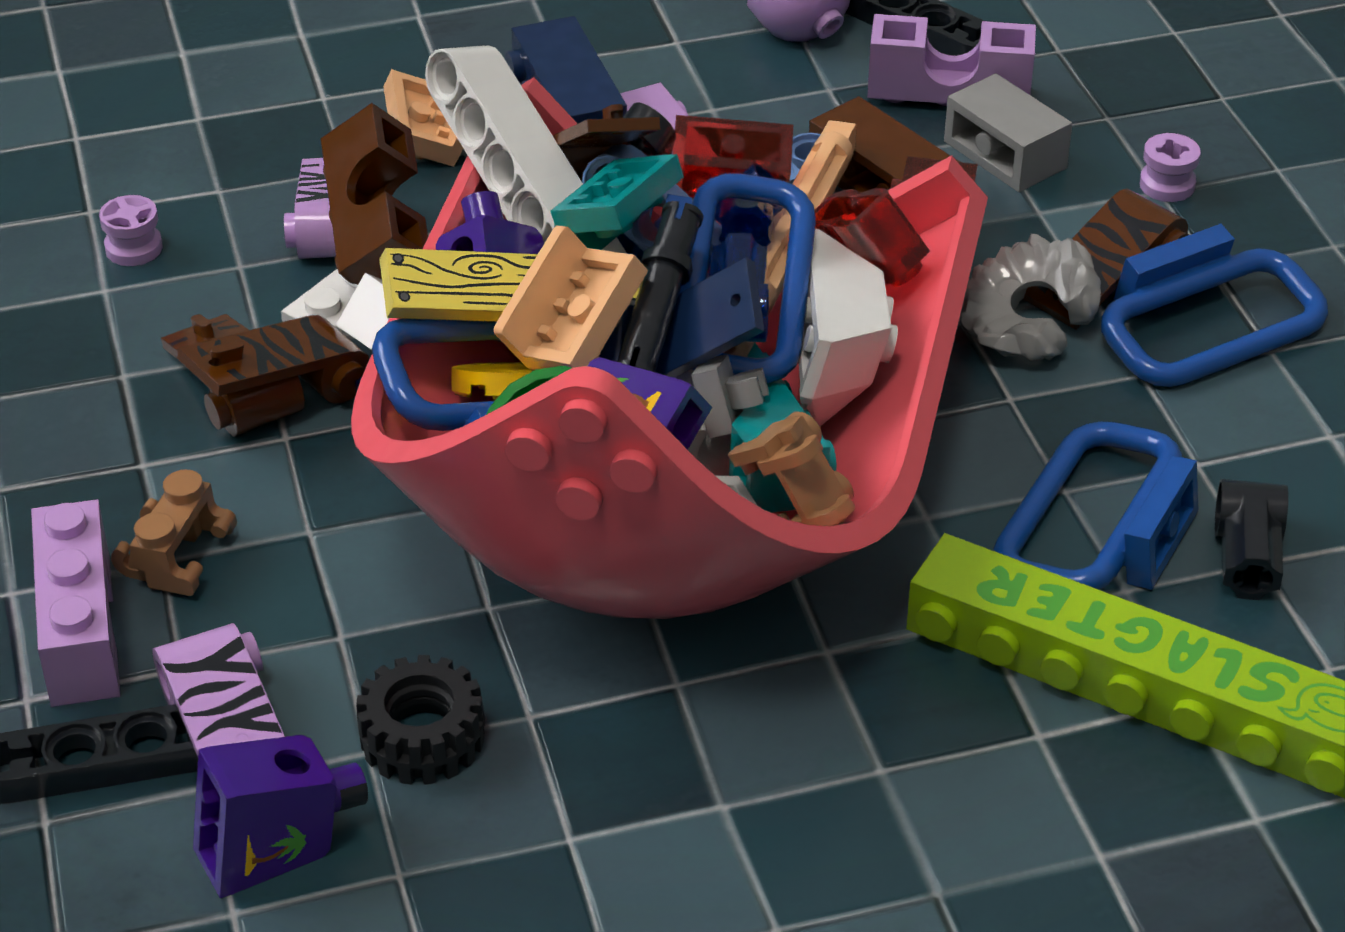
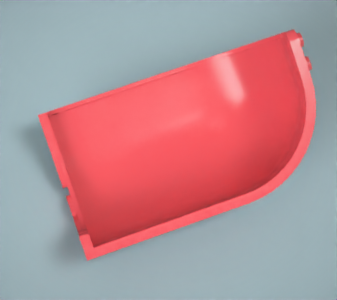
M535 77L521 85L552 135L578 124ZM468 155L423 249L436 250V243L441 235L465 223L461 205L464 197L475 192L489 191ZM951 155L859 207L840 216L818 222L815 229L823 231L883 271L886 294L894 299L890 321L891 324L898 326L897 342L890 362L880 361L873 383L820 426L824 439L830 440L833 444L836 454V471L849 480L854 491L852 501L855 504V510L846 518L843 524L816 526L791 521L797 514L796 510L770 513L740 496L697 460L615 376L595 367L582 366L571 368L463 427L455 430L436 431L423 429L408 422L395 410L388 399L372 354L360 380L353 404L351 427L355 445L374 466L459 546L498 576L540 598L589 613L622 618L667 619L709 613L752 599L879 541L893 530L906 514L922 476L988 197ZM653 207L652 223L661 216L662 207ZM716 221L736 241L740 252L739 261L745 257L750 259L763 235H756L754 227L731 225ZM715 255L709 273L712 274L719 272V263ZM783 289L764 324V332L760 333L755 341L761 351L766 352L769 356L776 349ZM389 318L388 322L398 320L399 318ZM493 340L405 344L399 347L400 357L414 390L424 400L435 404L496 400L493 399V396H485V389H479V386H472V396L470 397L455 395V392L452 391L453 366L474 363L521 362L503 342ZM797 363L796 367L782 380L788 381L792 394L801 405L799 365ZM786 512L790 520L782 518L778 514Z

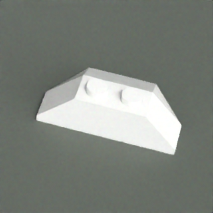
M815 229L803 344L798 365L801 407L804 410L807 409L812 418L821 426L873 383L880 361L890 362L897 342L898 326L891 324L890 321L894 299L886 294L883 271L823 231Z

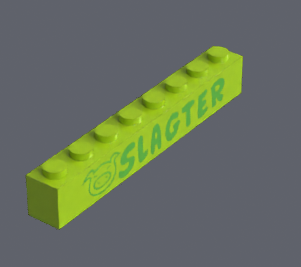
M946 533L940 538L910 582L906 630L987 660L994 665L1005 667L1044 682L1054 688L1109 707L1119 713L1135 717L1179 734L1186 739L1197 741L1244 759L1254 765L1262 766L1309 784L1321 791L1345 798V680Z

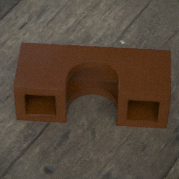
M371 103L321 138L324 160L323 173L327 183L330 205L329 218L332 223L336 250L335 264L338 273L345 280L357 285L365 273L382 279L379 259L385 248L423 249L428 239L425 217L392 196L402 183L418 173L412 131L409 127Z

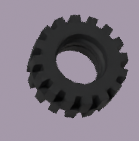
M418 655L417 662L409 663L406 657L394 660L395 668L391 670L385 665L374 671L375 681L366 678L361 685V695H357L356 702L361 749L364 751L365 760L371 767L378 764L379 774L387 779L394 773L399 774L400 783L412 785L414 777H423V783L426 785L436 783V775L441 773L447 779L459 775L458 764L468 768L475 761V751L481 752L485 734L481 690L477 679L471 680L470 671L463 665L454 670L453 660L441 657L438 663H431L430 655ZM423 712L439 714L444 717L430 725L423 726L404 725L398 722L400 719L411 714Z

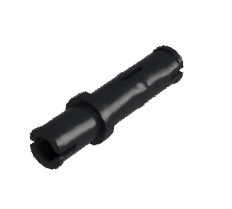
M670 201L664 204L654 244L644 251L641 263L647 268L648 272L641 282L619 357L616 361L656 372L681 286L690 281L693 271L690 256L698 229L701 227L704 218L702 211L689 203H685L681 219L676 218L679 201Z

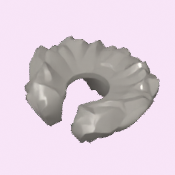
M1031 234L1027 242H1017L1012 248L1008 246L1001 247L996 258H987L982 265L979 264L974 267L972 277L968 280L959 322L969 335L977 338V343L995 349L1004 357L1010 355L1023 356L1030 361L1044 358L1051 360L1056 355H1063V351L1067 347L1066 333L1061 330L1052 318H1025L1014 312L1019 302L1024 298L1027 288L1043 286L1051 289L1058 296L1060 303L1068 310L1070 324L1088 325L1094 319L1099 308L1101 280L1094 270L1090 253L1078 241L1066 238L1063 241L1056 240L1050 243L1037 234Z

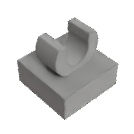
M728 354L716 356L698 365L691 374L695 389L713 407L704 421L708 438L731 434L732 423L742 413L743 409L763 404V396L769 395L763 368L748 370L734 375Z

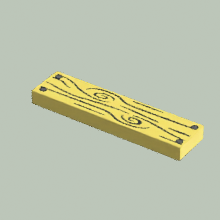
M385 248L379 260L387 318L497 322L538 254ZM639 288L632 298L631 305H635Z

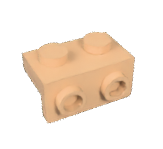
M391 69L383 86L387 113L411 129L416 159H429L454 167L463 147L433 100L426 80Z
M555 226L496 322L494 334L530 370L557 366L572 368L588 366L590 361L599 357L601 350L624 311L630 305L648 270L633 254L587 248L569 227Z

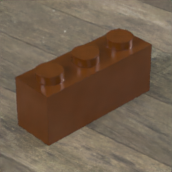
M860 96L809 120V133L818 134L823 132L829 120L856 124L855 150L837 186L863 204L950 156ZM955 159L974 180L975 171Z

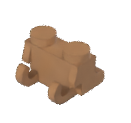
M793 412L786 419L772 423L758 437L736 446L728 453L734 467L741 466L745 475H749L760 469L763 476L776 473L797 511V514L791 521L816 526L840 525L855 510V504L852 501L854 491L851 483L844 475L832 470L822 452V432L820 426L814 418L804 412ZM786 512L778 514V516L790 520Z
M185 469L175 471L164 479V494L159 501L153 498L147 500L140 511V519L134 525L135 538L130 545L125 541L119 542L111 554V561L121 574L129 578L146 581L148 588L192 596L199 586L198 579L203 572V566L196 561H191L183 569L176 564L174 552L182 540L195 542L202 530L211 531L217 538H224L225 535H230L237 525V519L234 512L216 505L211 483L203 482L198 472Z

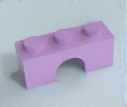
M874 14L870 43L867 98L884 99L893 103L904 101L932 102L947 106L949 95L995 73L1029 95L1031 94L1036 25L982 21L978 44L968 53L951 56L938 52L929 43L927 38V17Z
M99 500L61 503L53 506L32 508L38 652L50 705L55 707L120 697L117 647L109 602L113 601L110 556Z

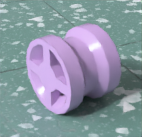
M1163 133L1149 138L1144 147V161L1147 165L1144 166L1140 174V188L1149 197L1163 202H1177L1189 198L1195 191L1196 175L1193 170L1196 169L1200 161L1201 152L1199 145L1191 138L1175 133Z
M126 195L114 198L101 207L99 218L101 228L107 234L104 239V246L108 259L121 266H137L146 264L160 255L163 245L160 231L155 228L158 222V213L153 201L140 195Z

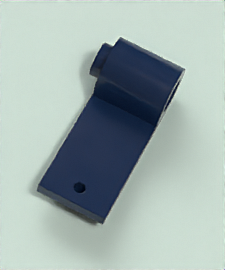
M745 257L679 293L655 373L675 378L764 332L754 261ZM630 304L624 311L601 350L599 357L612 361L618 360L634 305Z

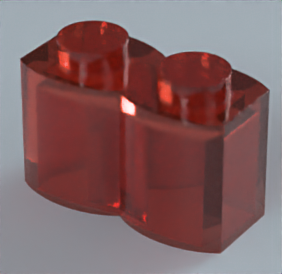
M875 188L860 194L854 189L839 191L830 195L815 209V229L823 231L881 269L884 273L885 285L891 284L893 287H898L910 281L920 272L923 267L921 260L930 252L924 240L888 190L884 188Z

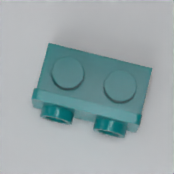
M668 154L614 159L551 210L554 227H569L587 248L602 250L620 234L630 230L643 211L664 201L663 195L684 178L678 155Z

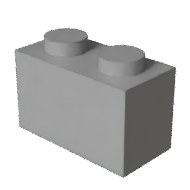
M995 73L948 96L944 142L1017 192H1021L1067 169L1073 123Z

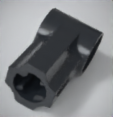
M1221 479L1219 482L1215 508V536L1222 537L1223 585L1230 587L1236 593L1237 598L1261 600L1269 592L1280 590L1283 577L1282 541L1285 535L1288 515L1287 485Z

